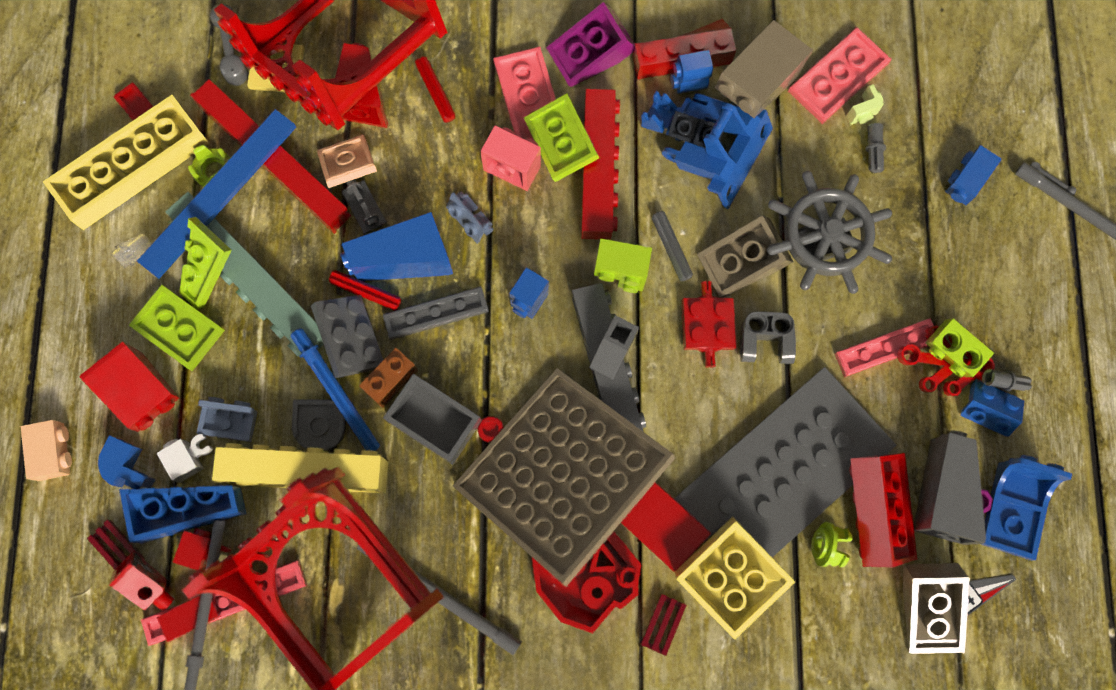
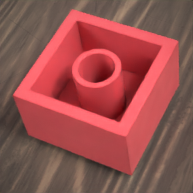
M494 126L481 150L483 170L528 191L541 167V147L532 139H522L516 136L512 130L506 127L501 129Z

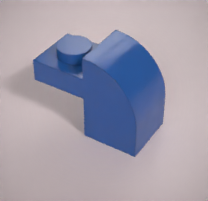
M109 435L98 458L99 472L108 484L121 488L123 485H126L133 489H140L141 487L151 488L156 480L133 469L143 449Z

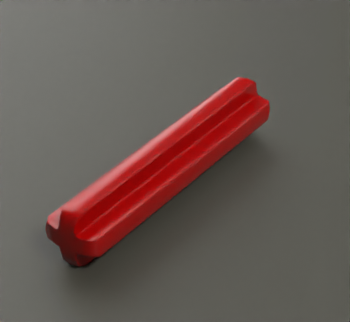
M422 56L416 59V67L445 123L453 121L456 118L455 112L427 57Z
M333 270L329 277V282L332 285L356 295H361L363 298L394 311L401 304L399 296L337 270Z

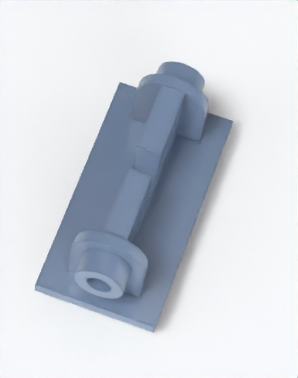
M454 192L451 194L446 208L450 215L461 224L465 233L478 244L483 234L489 235L493 231L491 221L488 220L482 211L475 215L473 214L478 207L468 194L459 192L457 195Z

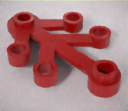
M939 326L928 327L925 330V338L928 340L931 337V331L933 329L936 331ZM943 337V345L946 348H950L951 345L949 344L947 339ZM914 344L903 345L897 351L898 361L906 366L915 365L918 362L943 366L932 376L920 379L919 388L922 392H934L937 389V385L953 373L949 369L951 365L944 359L939 360L931 353L921 352ZM905 351H908L909 353L908 360H906L904 357ZM966 352L965 355L968 359H963V361L968 366L972 362V356L969 352ZM990 358L982 367V370L978 371L974 377L963 376L962 378L959 377L956 381H947L943 385V392L947 396H958L962 389L974 379L982 380L985 370H995L994 361ZM927 380L931 383V387L929 389H927L925 386ZM951 384L955 386L954 393L950 391Z

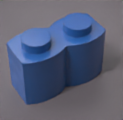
M709 50L679 55L677 57V62L673 63L674 74H671V85L673 89H677V94L708 88L709 78H711L713 73V64Z

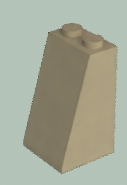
M773 20L721 73L715 88L723 96L738 105L742 111L755 118L796 80L813 49Z

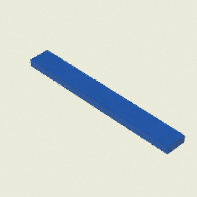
M275 109L137 262L160 279L185 251V242L190 239L191 231L187 227L188 218L197 217L205 226H208L295 130V124Z

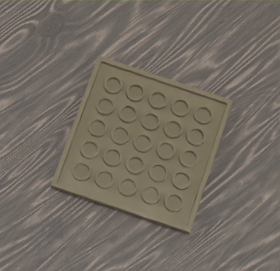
M557 368L455 482L453 487L566 587L672 463L675 456Z

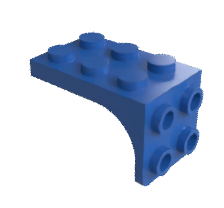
M1021 455L1020 458H1009L1008 461L998 463L991 492L993 499L992 507L986 513L985 518L986 541L981 545L1031 561L1036 560L1051 496L1060 483L1071 480L1072 473L1064 471V467L1057 464L1048 463L1044 465L1037 463V458L1027 455Z

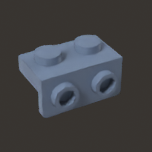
M208 397V401L199 400L198 406L202 407L197 434L245 442L252 441L258 411L251 408L250 403L234 401V405L225 404L224 399Z

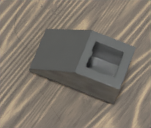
M615 315L589 368L613 380L637 335L639 327Z

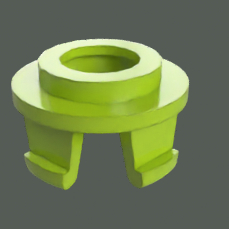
M203 144L193 150L196 157L192 165L188 166V169L196 182L205 187L217 174L215 173L208 178L205 173L207 166L211 163H220L224 166L230 159V156L222 148L209 149Z
M824 522L815 531L811 543L812 555L818 566H846L850 556L837 550L838 541H852L850 530L836 527L830 522Z

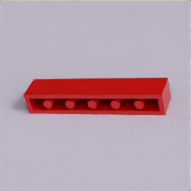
M586 89L584 127L596 149L599 159L583 167L581 239L611 240L612 233L617 232L618 216H613V208H618V193L614 192V184H618L619 169H614V160H619V145H615V137H619L620 122H615V114L620 113V99H615L616 90Z

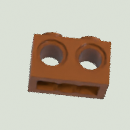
M395 348L359 386L383 408L404 387L412 375L418 372V369L403 353Z

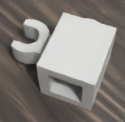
M196 435L192 439L191 445L185 440L173 439L163 446L164 449L157 453L172 481L181 483L204 469L198 458L208 455L213 450L211 446H206L203 449L199 448L200 442L206 439L205 435Z

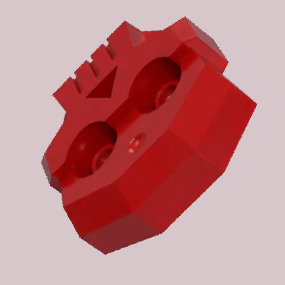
M615 531L610 534L566 587L532 557L536 592L561 623L593 634L615 607L622 609L638 596V580L642 564ZM600 551L612 566L596 567ZM595 587L602 590V595L599 598H594L592 595V590Z

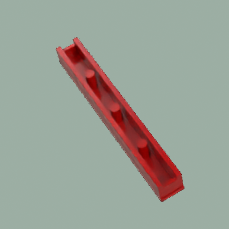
M210 79L190 95L195 103L240 146L259 128V125ZM281 146L262 165L333 234L351 217L347 212V207Z

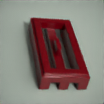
M107 519L102 527L97 528L93 535L87 537V540L114 570L120 563L102 544L99 538L101 537L122 562L127 556L106 533L108 530L113 533L129 553L134 550L142 559H146L129 542V539L112 520Z
M661 594L640 645L667 656L687 605ZM667 602L669 605L654 642L651 644L648 641L663 604ZM674 606L678 607L677 613L664 645L660 648L658 647Z

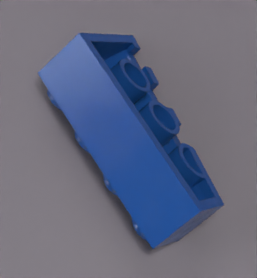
M235 486L119 489L130 543L142 544L214 523V520L224 521L247 514L242 490Z

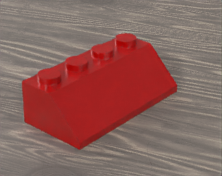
M905 453L850 458V475L853 478V502L856 505V529L859 532V556L862 559V566L896 567L917 560Z

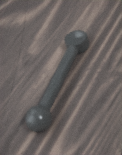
M1033 162L1030 165L1071 195L1076 193L1077 190L1074 186H1068L1043 170L1038 162Z

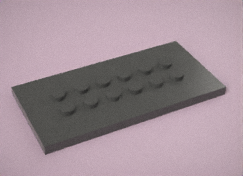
M824 367L674 499L711 532L704 543L733 516L773 557L853 485V478L850 475V458L885 455L897 445Z

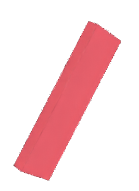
M931 318L836 352L835 357L844 377L896 359L897 351L903 345L914 344L920 350L929 347L925 344L927 341L925 330L930 326H934Z

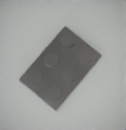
M361 295L317 301L311 305L335 378L374 371L383 361V357Z

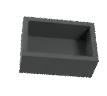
M415 374L412 375L383 417L386 422L451 465L454 464L481 423V418Z

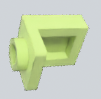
M874 84L869 85L862 94L864 102L852 106L846 118L850 125L857 122L863 124L870 121L884 105L883 97L876 90Z

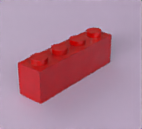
M720 19L679 37L636 43L633 52V62L637 80L674 74L673 63L677 62L679 55L705 50L710 52L713 67L730 65L737 51L731 27L723 19Z

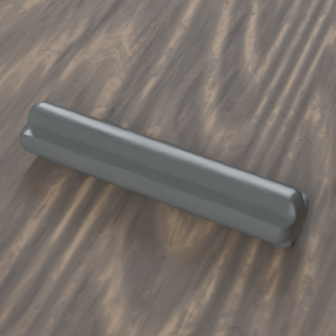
M659 211L653 214V223L681 282L689 280L693 276L691 268L665 212Z

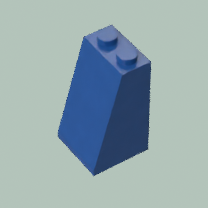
M431 212L342 243L344 252L340 255L343 264L348 269L350 276L354 274L361 281L453 274L449 258Z

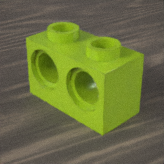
M954 318L946 319L925 342L930 347L929 352L937 359H944L951 365L949 369L961 378L963 376L974 377L994 354L993 351ZM946 334L952 339L950 348H946L942 342ZM966 352H969L972 356V362L968 366L963 361V355Z

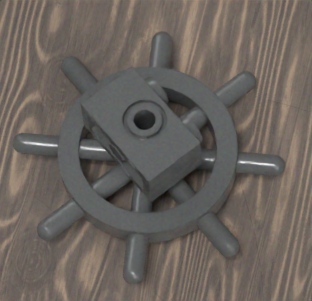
M805 171L802 174V178L808 194L800 198L793 208L777 200H771L768 203V207L771 210L786 216L787 219L784 229L785 241L768 246L767 252L770 255H775L789 250L802 268L807 269L800 283L802 290L810 288L816 274L823 276L842 275L849 293L855 294L859 288L852 270L858 267L867 256L885 264H889L892 261L890 254L873 246L875 241L874 223L890 218L892 211L889 208L870 213L866 205L853 195L859 182V177L856 174L849 177L844 190L836 188L818 189L812 173ZM824 202L837 204L831 217ZM814 205L819 220L802 212ZM846 209L855 217L854 219L846 221L845 218H842ZM798 223L805 225L804 227L798 229ZM860 228L861 240L853 237L850 230ZM852 249L857 250L854 256L849 259L846 258L845 254L849 253ZM834 257H835V260H836V262H827V261H825V260H828V259H831V258H834Z

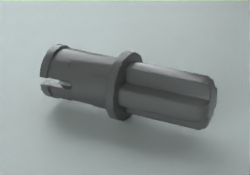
M872 123L867 126L868 145L866 146V151L869 155V170L871 173H881L884 170V151L886 150V145L883 141L884 126L881 123Z
M987 369L982 375V381L986 383V386L1000 387L1004 391L1012 389L1025 391L1030 390L1032 387L1030 377L1017 375L1010 370L1000 372Z

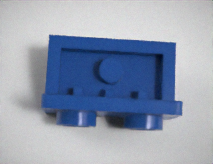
M976 379L971 384L969 400L961 410V416L1009 437L1022 423L1025 401L993 386H986V383Z

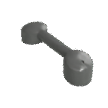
M223 4L224 6H226L227 8H229L231 11H233V8H232L231 6H229V5H227V4ZM216 5L211 9L209 16L214 26L220 29L225 54L220 62V71L229 84L239 86L247 80L248 70L240 57L234 54L233 46L229 42L230 35L225 33L217 23L219 18L214 11L218 6Z

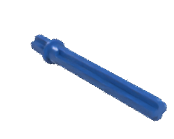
M302 328L292 332L290 337L302 353L299 357L304 358L365 450L376 451L379 449L380 444L317 350L319 346L313 345Z

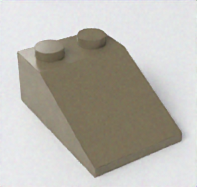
M763 215L697 254L719 298H723L770 276L793 263L788 251L775 255L768 254V246L782 242V239L771 219Z
M959 563L904 564L903 597L909 653L965 652L969 577Z

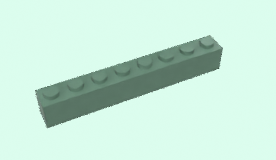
M189 192L184 194L165 211L171 218L168 222L169 224L194 199ZM214 218L207 227L232 250L220 277L229 286L234 283L239 288L236 293L245 303L249 300L253 302L256 306L253 311L263 321L268 318L273 323L270 329L280 339L285 336L290 341L287 346L297 356L302 353L290 337V334L299 328L305 331L314 346H319L317 350L320 349L324 344L317 323Z

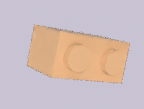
M49 420L21 426L26 479L42 481L70 475L69 467L72 465V458L67 451L66 441L69 439V433L64 423Z

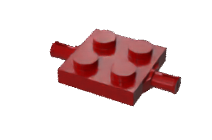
M711 281L701 282L702 296L698 298H683L681 300L684 350H697L705 353V368L716 367L715 352L736 349L734 298L712 296Z

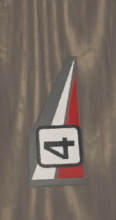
M1013 575L969 581L967 616L1014 582L1016 578Z

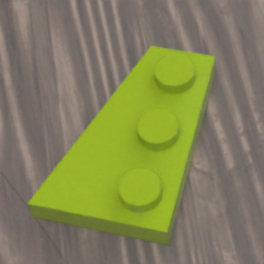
M197 217L188 218L187 227L191 231L190 239L185 242V250L188 251L187 264L182 267L180 294L198 310L205 307L232 250Z

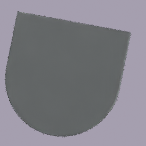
M293 399L292 433L297 442L305 449L312 447L329 451L335 448L345 435L346 420L333 400Z

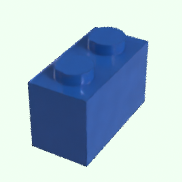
M526 267L509 293L511 307H513L512 311L522 318L528 316L533 319L549 295V281Z

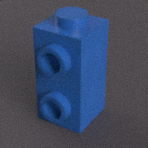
M982 145L974 152L969 150L960 162L963 164L961 170L956 169L947 180L951 184L945 192L951 195L954 201L967 205L977 196L1002 159Z

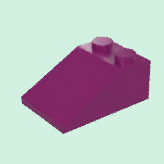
M603 2L546 47L567 84L572 87L619 64L634 52L635 43L615 11Z

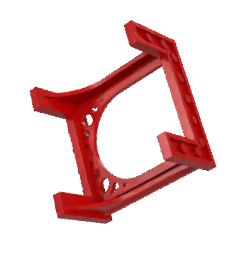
M298 0L280 16L262 23L242 21L236 13L222 3L214 9L219 18L217 23L225 33L230 35L229 42L242 54L240 59L249 69L253 67L263 80L268 78L278 91L284 90L293 102L299 101L309 114L315 113L325 126L331 125L336 130L341 129L345 125L342 116L433 34L441 39L448 33L435 0H381L414 23L359 70L338 78L321 79L317 71L300 59L294 64L292 50L301 30L335 0ZM275 53H285L284 56L279 59H270V57Z
M339 466L331 470L324 468L316 475L313 472L303 480L298 478L286 488L288 493L280 499L284 505L275 512L277 517L272 522L268 520L259 526L256 530L258 534L254 538L249 537L238 546L240 551L236 555L230 554L221 562L217 560L206 569L202 567L189 577L191 582L182 590L188 599L200 593H213L231 599L246 609L260 623L311 690H336L444 598L438 588L432 593L340 481L345 476V473ZM319 501L323 502L327 508V516L324 521L319 520L316 515L315 509ZM336 512L338 513L336 517L341 519L340 523H336L333 520ZM308 513L310 520L307 523H304L302 521V518L306 517ZM312 528L333 529L352 538L364 550L411 609L336 675L284 610L276 590V566L283 548L295 535ZM285 530H286V531L288 532V534H289L288 537H285V536H284V531H285ZM270 548L273 551L271 556L261 553L268 551ZM261 560L265 562L268 566L267 572H256L252 567L253 561ZM266 580L268 583L267 589L264 587V583L259 581Z

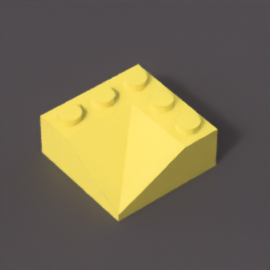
M733 516L674 572L678 582L734 639L795 583L786 571Z

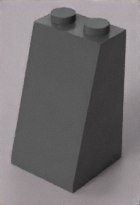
M952 430L950 433L941 434V436L930 441L914 520V531L962 545L983 544L986 541L977 441L968 438L967 433Z

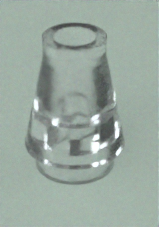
M141 233L128 241L114 246L115 250L111 254L125 269L129 265L132 267L152 243Z

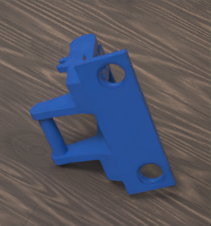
M655 91L653 104L649 112H643L641 115L642 128L663 133L664 129H668L673 111L715 123L710 134H706L703 139L706 148L685 141L680 151L665 147L662 155L669 161L675 162L679 169L710 179L711 182L707 187L708 191L718 194L724 208L729 209L773 129L767 110L764 109L753 118L748 113L742 111L740 107L702 94H695L692 100L691 98H686L681 108H679L667 94L663 93L661 96L659 92ZM722 132L737 136L728 154L719 141ZM731 186L730 193H729V195H728V197H727L728 189H729V187Z

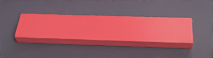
M299 560L276 568L275 583L278 597L307 586ZM266 580L259 581L260 583L263 582V583H264V587L267 589V586H268L267 581H266ZM213 594L212 596L221 617L209 623L246 609L231 599ZM178 606L141 619L148 646L166 640L157 617Z

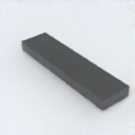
M482 286L389 312L383 314L389 339L393 340L489 312Z

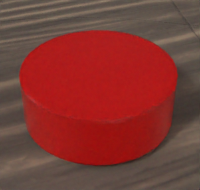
M488 416L481 420L478 426V434L484 442L491 443L504 427L498 418Z

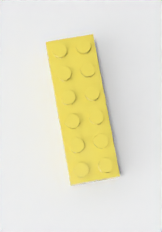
M170 95L44 180L43 183L70 221L84 230L194 155L193 150L203 144L207 146L209 142L174 96Z
M226 443L225 448L216 447L212 480L226 485L287 488L298 478L303 480L313 472L316 475L324 468L331 470L339 466L345 473V476L340 481L349 492L386 493L388 461L381 454H378L377 451L362 450L361 455H355V453H351V450L334 449L333 454L324 451L322 448L312 447L307 448V452L296 450V447L280 446V451L269 448L270 446L253 445V448L250 449L236 443Z

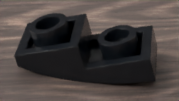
M673 111L666 135L705 147L703 139L706 134H710L715 123Z

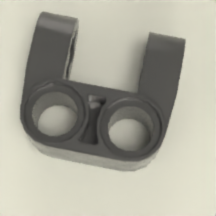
M780 312L750 313L741 325L740 361L755 362L757 340L778 341V361L780 364H794L796 336L793 318L787 313ZM749 321H756L760 325V331L752 330L749 326ZM775 322L784 324L785 332L778 331L775 328Z

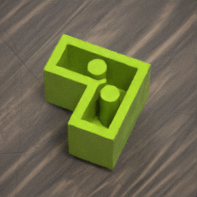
M600 239L594 276H599L600 280L613 282L614 279L619 280L618 287L623 288L625 292L637 293L638 291H643L648 276L652 248Z

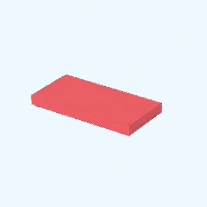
M856 27L789 88L788 92L823 124L884 69L892 59Z
M540 47L493 58L513 131L516 136L522 139L529 138L534 140L524 117L556 100Z

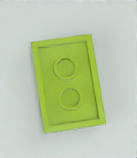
M568 94L559 97L524 117L534 141L541 147V156L554 182L599 159L596 149Z
M163 285L158 288L129 324L131 328L191 371L196 368L225 331Z

